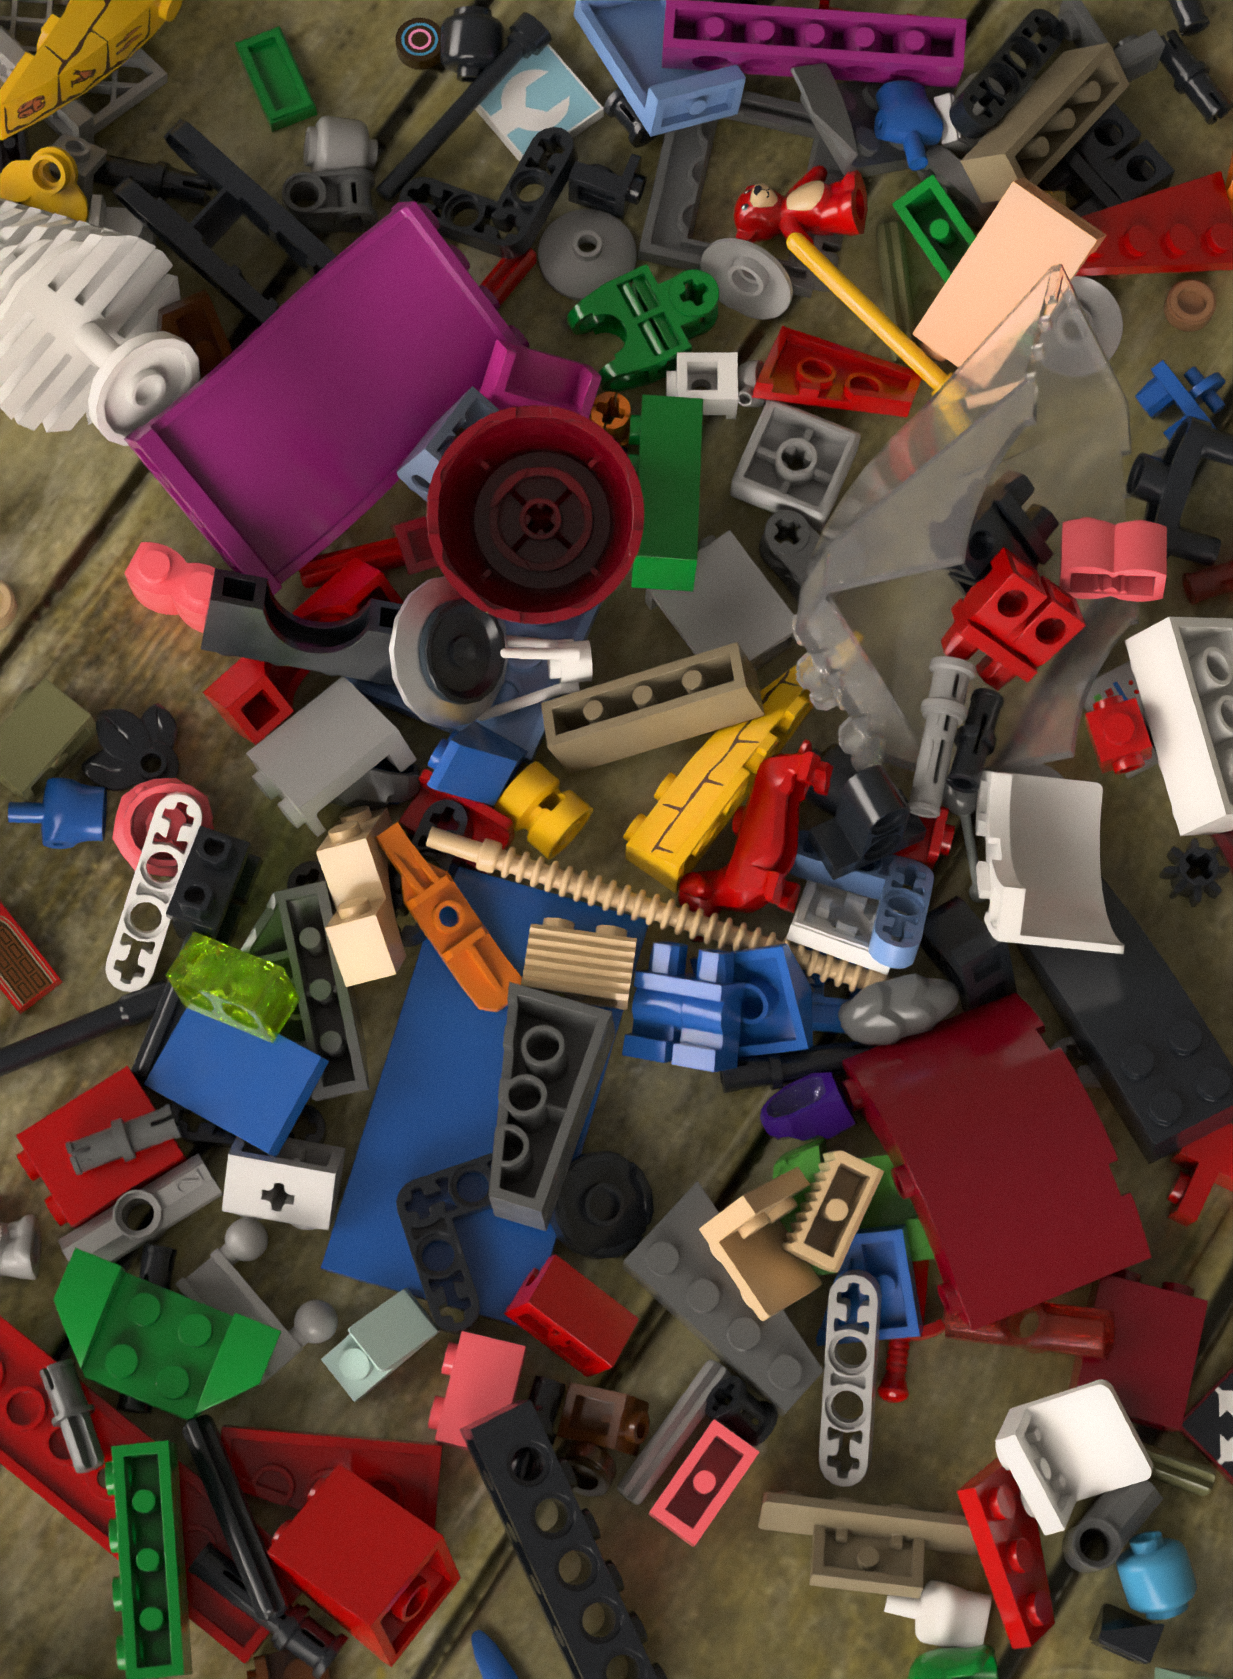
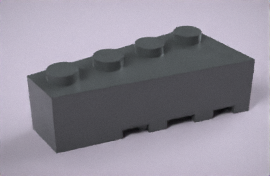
M509 982L507 1023L504 1030V1054L502 1075L499 1082V1106L497 1127H495L489 1199L495 1216L547 1232L612 1046L615 1028L612 1011Z
M697 1181L627 1256L623 1262V1269L760 1397L770 1402L783 1417L822 1374L823 1369L784 1310L765 1321L760 1320L754 1310L743 1300L740 1289L724 1265L714 1257L709 1243L699 1228L713 1219L719 1212Z

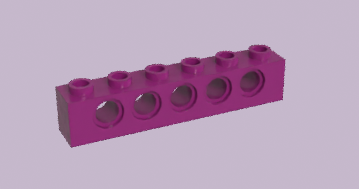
M666 0L662 68L713 71L737 64L743 74L793 77L791 69L794 67L826 63L835 80L875 83L902 80L917 82L923 86L957 88L964 68L967 19L693 0Z

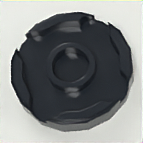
M612 1151L582 1153L571 1160L550 1223L558 1240L575 1254L590 1259L620 1257L639 1244L643 1239L641 1236L645 1232L647 1224L651 1223L654 1206L650 1184L644 1172L634 1162H629L625 1157L619 1156L620 1154Z

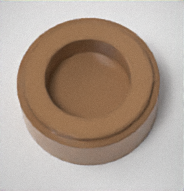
M1185 279L1177 282L1170 289L1164 302V314L1168 322L1176 329L1185 332H1194L1204 328L1210 322L1216 309V297L1212 289L1204 282L1195 279Z

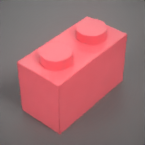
M461 1331L459 1343H448L441 1374L450 1376L446 1396H435L428 1422V1428L437 1430L435 1436L437 1443L469 1451L460 1429L515 1402L527 1352L526 1346Z
M714 1419L648 1515L694 1547L753 1463L759 1451Z

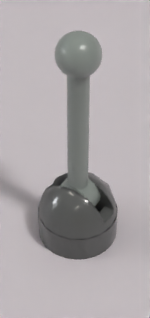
M945 782L942 803L946 808H949V812L960 816L972 880L969 897L976 903H982L987 899L979 898L976 866L979 859L971 821V814L976 811L978 791L975 793L958 792Z

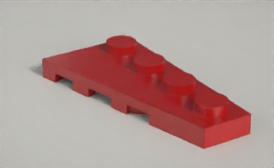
M1222 171L1081 217L1106 234V237L1097 250L1088 256L1075 276L1233 270V215Z
M234 1425L222 1426L221 1439L244 1493L281 1506L287 1505L301 1510L307 1503L309 1492L314 1484L321 1477L329 1476L340 1463L436 1530L443 1444Z

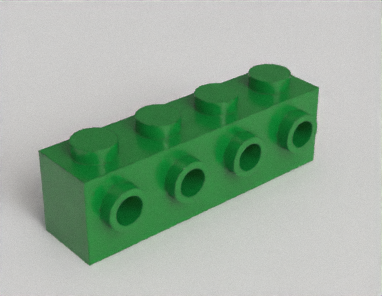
M642 394L641 415L631 414L629 445L638 446V454H629L628 457L641 485L645 513L642 540L632 565L631 588L690 592L694 590L698 554L703 418L702 398Z
M166 1440L111 1446L112 1461H106L105 1481L108 1495L115 1496L116 1518L109 1520V1543L111 1552L118 1553L119 1576H114L112 1581L115 1611H122L123 1634L116 1637L119 1670L126 1671V1679H154L193 1674L177 1444Z

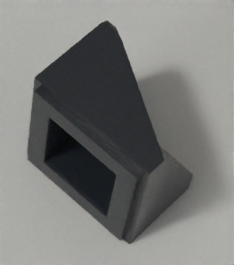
M1105 1603L1100 1609L1089 1640H1091V1644L1133 1663L1146 1665L1151 1663L1164 1629V1624H1153L1118 1607Z

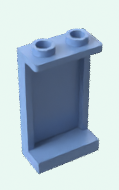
M576 0L573 16L650 137L738 114L746 77L737 64L713 71L662 68L666 0Z

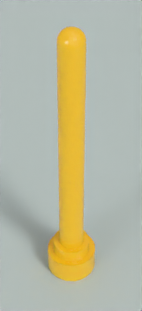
M794 232L788 236L786 240L787 248L933 389L930 394L937 400L934 405L947 418L955 414L974 394L976 388L963 375L959 378L952 372L947 375L803 234Z

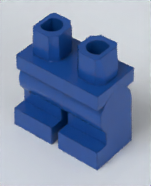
M670 941L654 942L648 969L635 971L634 987H637L632 1004L633 1027L632 1033L625 1034L622 1055L661 1063L671 1062L672 1065L709 1072L737 1068L741 1023L740 999L744 997L745 982L733 980L734 952L718 949H699L697 973L693 974L685 972L688 945Z

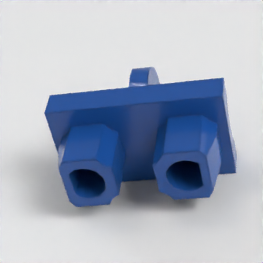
M1163 360L1151 368L1154 378L1147 382L1135 397L1152 420L1173 404L1181 411L1184 417L1163 432L1168 441H1170L1181 422L1188 416L1209 421L1212 428L1217 429L1199 405L1205 403L1213 414L1218 413L1226 406L1217 394L1226 381L1219 372L1205 378L1196 366L1190 368L1184 374L1186 380L1193 387L1188 392Z

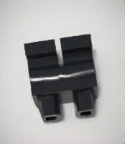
M1113 102L1040 181L1037 187L1056 200L1069 192L1077 201L1069 209L1082 217L1169 188L1175 170L1147 139L1139 144L1142 133ZM1113 125H1115L1116 127H1118V128L1120 129L1122 135L1118 132V130H1117ZM1145 160L1152 165V167L1154 168V171H1153L1152 168L1145 162Z
M1008 470L993 485L977 482L969 490L968 494L970 496L965 498L956 507L953 517L944 526L934 524L922 537V540L943 569L950 571L948 573L949 577L964 597L977 582L983 580L993 568L990 562L1003 547L1035 570H1037L1038 564L1045 565L1054 555L1046 541L1059 526V522L1053 513L1042 505L1033 503L1024 512L1022 505L1034 493L1035 487L1028 477L1022 473Z
M203 826L199 827L166 911L167 918L173 919L172 924L179 938L185 939L189 932L198 933L212 939L216 944L215 950L223 953L229 951L244 912L242 906L230 903V901L233 899L247 904L263 863L261 857L249 854L252 847L250 842Z

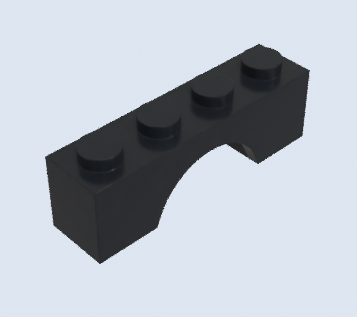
M215 568L205 617L201 650L217 652L224 656H238L270 662L277 666H291L318 671L330 676L339 675L371 681L379 685L396 686L392 678L389 645L394 619L403 604L371 598L360 611L345 619L332 622L311 621L298 617L286 610L274 597L268 578Z

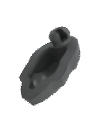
M916 973L903 975L866 986L852 1000L846 1001L841 1005L838 1011V1018L841 1022V1028L854 1041L868 1045L896 1044L904 1037L933 1030L941 1019L956 1008L959 999L958 988L953 982L942 979L926 978Z

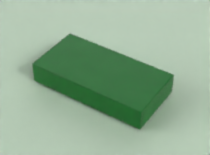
M280 26L235 43L237 54L272 132L317 115L316 105Z

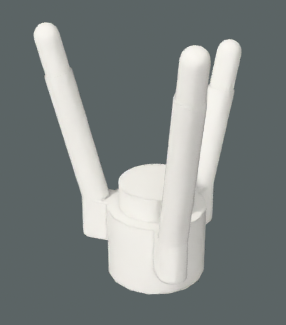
M507 635L508 647L515 648L501 649L500 655L503 658L547 660L549 679H559L560 683L497 704L485 711L477 720L484 721L559 695L579 691V682L592 681V654L589 640H552Z

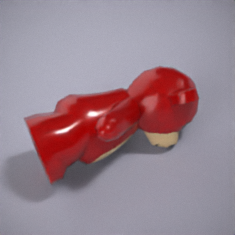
M818 165L800 178L788 190L785 196L765 184L748 186L738 197L734 209L733 220L738 231L736 239L746 240L751 243L768 241L782 233L787 240L790 234L799 232L814 245L813 239L809 234L818 236H833L834 234L854 236L864 234L868 201L861 173L858 170L847 172L842 180L828 185L824 183L828 175L827 169L824 166Z

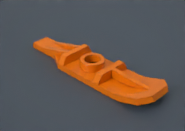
M398 822L377 835L375 839L401 875L403 903L454 978L478 1009L499 1012L508 1005L509 982L521 985V975L497 946L449 873L427 862L409 840ZM444 907H451L457 913V922L452 927H447L440 921L439 914Z

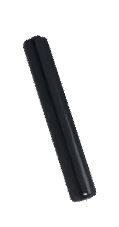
M208 1414L188 1420L182 1429V1433L257 1618L262 1622L277 1619L285 1614V1611L289 1608V1602L267 1553L266 1546L215 1422Z

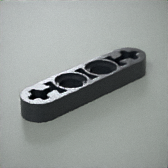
M1034 9L999 46L949 109L952 125L959 133L971 139H979L1000 120L1062 43L1064 30L1056 16L1044 9ZM1035 32L1041 36L1038 44L1030 39ZM1010 51L1021 57L1026 65V69L1021 68L1014 62ZM989 77L999 82L1004 89L1005 95L999 94L993 89L988 81ZM977 102L984 107L978 116L972 111Z

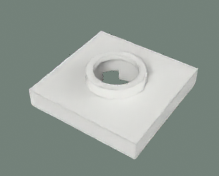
M807 880L786 939L885 975L888 974L890 967L875 961L868 950L879 900ZM894 910V911H896V912H898V913L907 915V913H905V912L898 911V910ZM891 935V940L899 942L900 937Z

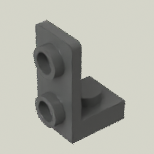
M1062 0L1057 19L1062 25L1064 38L1067 41H1073L1078 49L1109 43L1081 0ZM1156 29L1140 37L1136 34L1127 36L1115 45L1113 51L1128 82L1157 68L1165 43Z

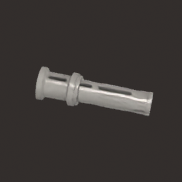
M938 656L930 661L929 670L933 673L928 698L922 701L920 708L926 722L909 803H907L911 814L926 818H937V816H940V806L950 766L957 726L967 719L968 709L964 706L968 683L975 678L977 671L972 663L948 656Z

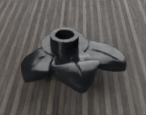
M155 703L143 713L141 719L132 712L123 709L111 708L98 713L96 730L99 742L104 749L89 757L81 765L82 770L91 781L101 787H106L107 790L121 791L152 779L178 777L180 765L178 757L173 750L178 736V728L174 717L162 705ZM151 758H157L162 761L160 769L154 773H148L143 770L145 762Z

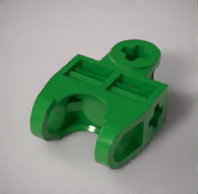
M645 264L604 283L587 295L571 309L566 321L573 334L582 335L591 331L595 335L611 333L618 336L624 342L622 349L614 354L615 359L602 367L598 372L601 375L600 385L605 392H622L654 383L666 377V371H676L677 352H692V346L688 340L709 332L715 326L718 319L719 287L710 274L696 269L684 271L658 284L649 266Z

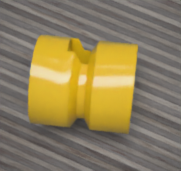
M535 761L527 766L510 783L498 799L494 810L514 822L515 831L526 829L528 831L527 841L547 859H552L561 853L579 834L591 817L593 808L574 791L566 790L562 792L559 790L560 779L539 761Z

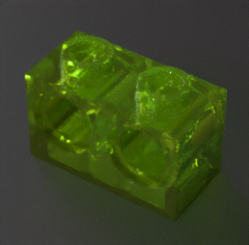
M196 932L192 933L166 973L167 979L184 1007L271 1043L275 1041L300 1001V997L283 967Z

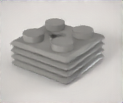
M767 400L732 478L730 494L737 499L772 513L784 510L798 512L813 529L822 531L858 451L861 435L854 430L781 401ZM794 458L803 461L802 469L798 471H792L787 467L788 464L794 461Z

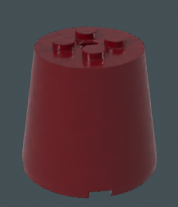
M529 405L510 407L491 413L472 424L445 451L434 471L427 496V528L430 546L437 564L449 583L461 596L480 610L497 618L522 624H548L568 620L587 612L604 601L619 586L631 569L641 544L645 513L641 485L636 471L622 447L607 431L592 420L576 412L555 406ZM536 506L541 511L546 506H549L554 511L550 518L554 527L548 533L540 529L537 534H534L529 528L533 523L529 513Z

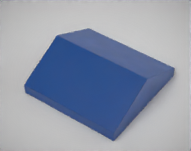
M788 944L731 951L734 952L733 980L745 982L744 997L740 999L741 1023L738 1058L811 1048L813 1046L812 988ZM698 956L690 959L693 974L697 973Z

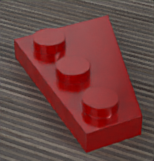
M782 326L756 381L752 398L908 417L922 378L914 370Z
M997 1457L959 1488L957 1494L1012 1649L1032 1647L1055 1625L1038 1522L1035 1517L1029 1516L1021 1500V1490L1012 1472L1006 1470Z

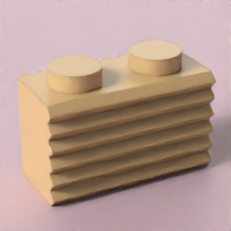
M544 918L542 925H530L522 986L588 1005L609 1007L611 1009H628L637 938L627 937L628 931L626 929L611 925H598L595 932L574 930V922L561 918Z
M842 1150L822 1154L825 1162L818 1164L820 1172L813 1174L815 1182L809 1185L811 1191L804 1193L806 1201L800 1203L802 1211L795 1213L797 1221L790 1223L793 1231L786 1233L788 1241L781 1243L785 1252L822 1270L837 1273L884 1173L883 1170Z

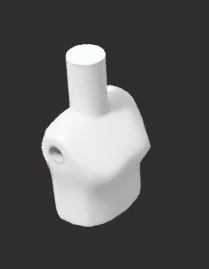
M931 1580L925 1585L920 1599L887 1595L884 1612L915 1619V1634L920 1642L940 1647H975L983 1645L992 1596L968 1591L943 1581Z

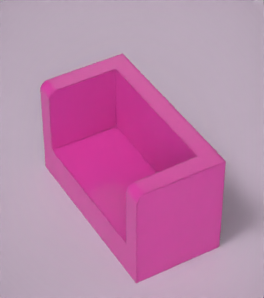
M496 339L480 393L499 410L515 406H555L576 412L589 419L601 382V375L590 365Z

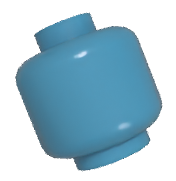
M1160 1531L1143 1532L1132 1537L1129 1540L1130 1547L1123 1551L1116 1561L1121 1584L1130 1608L1134 1611L1145 1613L1146 1618L1150 1620L1168 1619L1185 1612L1189 1607L1188 1601L1193 1598L1197 1591V1583L1188 1552L1183 1543L1172 1538H1163Z

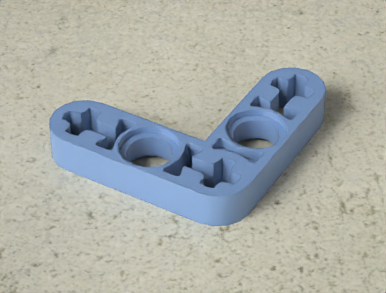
M798 831V851L795 864L789 873L805 880L879 900L868 945L869 954L879 964L890 968L900 969L911 966L915 961L921 943L934 883V874L930 868L916 860L891 854L860 868L864 871L855 870L833 880L807 839L809 831ZM903 884L911 886V890L902 888ZM894 910L902 911V912H905V913H907V914H909V915H904V914L898 913V912H896V911H894ZM891 935L901 937L900 942L891 940Z

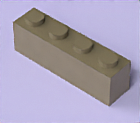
M1110 42L1064 51L960 161L981 203L1000 201L1012 182L1023 177L1037 186L1130 85Z
M738 642L541 703L547 747L569 775L765 715L756 670Z

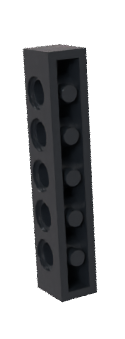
M531 1399L517 1400L461 1428L460 1432L572 1678L608 1679L607 1666L614 1657L623 1655L628 1663V1673L625 1679H668L657 1662L651 1665L642 1645L648 1642L646 1630L638 1615L634 1611L628 1613L619 1594V1592L625 1589L621 1575L610 1559L604 1561L595 1542L601 1538L599 1527L591 1512L587 1508L581 1510L572 1491V1489L577 1487L576 1477L568 1461L563 1456L557 1458L548 1438L554 1435V1431L544 1409L540 1405L534 1407ZM525 1447L533 1454L535 1465L532 1473L527 1478L521 1480L514 1474L511 1463L516 1451ZM550 1499L557 1507L558 1518L552 1528L543 1531L536 1523L535 1512L542 1501ZM575 1551L581 1560V1571L573 1581L565 1582L559 1573V1563L567 1552ZM598 1602L604 1610V1623L597 1632L589 1634L583 1626V1615L591 1604Z

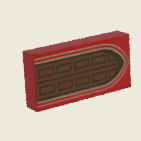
M0 901V989L21 1015L62 984L63 981Z

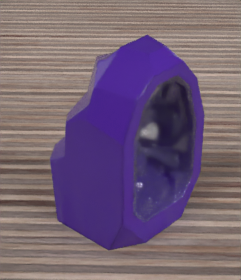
M831 1072L811 1073L786 1085L767 1100L760 1113V1120L767 1134L775 1137L777 1140L795 1138L809 1141L821 1136L826 1139H832L857 1125L853 1112L846 1103L842 1089Z

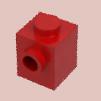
M1116 695L1094 703L1092 705L1094 711L1085 713V719L1101 773L1114 770L1115 775H1119L1143 767L1145 765L1144 760L1152 758V744L1136 697L1124 701L1122 695Z

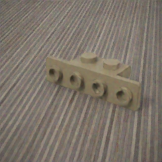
M783 1490L777 1493L765 1492L763 1494L758 1522L760 1529L812 1535L809 1585L920 1599L923 1590L924 1549L976 1555L978 1553L966 1516L960 1511L935 1513L914 1510L912 1507L904 1504H891L888 1506L863 1504L847 1497H837L830 1500L806 1497L799 1492Z

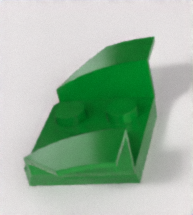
M76 1247L53 1299L79 1366L87 1380L187 1421L201 1415L203 1411L260 1384L282 1332L236 1312L232 1316L126 1273L122 1266Z

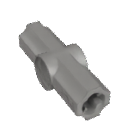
M196 1154L140 1190H131L124 1193L114 1206L57 1241L68 1262L76 1247L114 1263L138 1247L158 1241L167 1229L224 1194L200 1155ZM142 1204L152 1206L154 1218L151 1224L140 1231L131 1230L128 1225L130 1212L136 1206Z

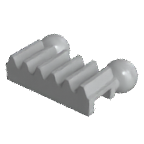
M241 1218L233 1222L227 1229L225 1244L219 1249L214 1250L210 1254L211 1257L186 1279L184 1277L180 1279L176 1286L190 1299L232 1316L236 1312L282 1331L260 1383L262 1386L300 1353L306 1344H318L329 1340L336 1332L338 1317L335 1309L329 1303L323 1300H310L301 1305L297 1310L294 1319L295 1326L287 1331L233 1267L239 1260L252 1261L259 1258L265 1252L268 1245V1233L264 1225L253 1218Z

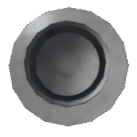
M445 576L428 579L408 594L394 619L389 645L392 678L404 704L422 721L444 728L472 723L492 706L504 683L508 658H503L500 655L501 649L508 648L506 626L503 619L492 616L471 604L456 591Z

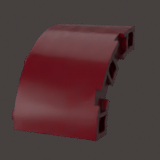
M1016 992L941 1021L931 1031L907 1036L896 1044L880 1045L842 1060L847 1080L841 1082V1089L846 1103L852 1112L858 1110L878 1137L894 1165V1168L891 1169V1174L898 1193L904 1200L910 1198L943 1280V1283L939 1284L937 1288L946 1312L950 1316L957 1314L971 1331L1152 1258L1131 1192L1120 1195L1109 1166L1110 1163L1117 1161L1118 1158L1089 1095L1061 1047L1050 1051L1042 1036L1046 1032L1045 1024Z

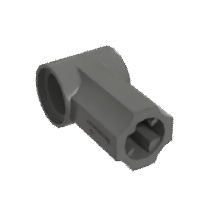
M1148 1480L1102 1493L1082 1519L1066 1532L1062 1542V1552L1065 1560L1070 1567L1083 1573H1092L1111 1566L1117 1561L1121 1549L1164 1498ZM1084 1531L1094 1532L1102 1540L1104 1549L1098 1561L1088 1559L1081 1552L1079 1543Z

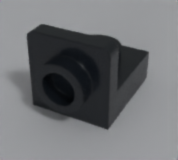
M632 153L623 176L614 174L611 169L600 164L587 165L575 161L569 175L568 201L609 213L616 218L624 220L630 203L638 205L645 189L647 176L641 175L642 157Z

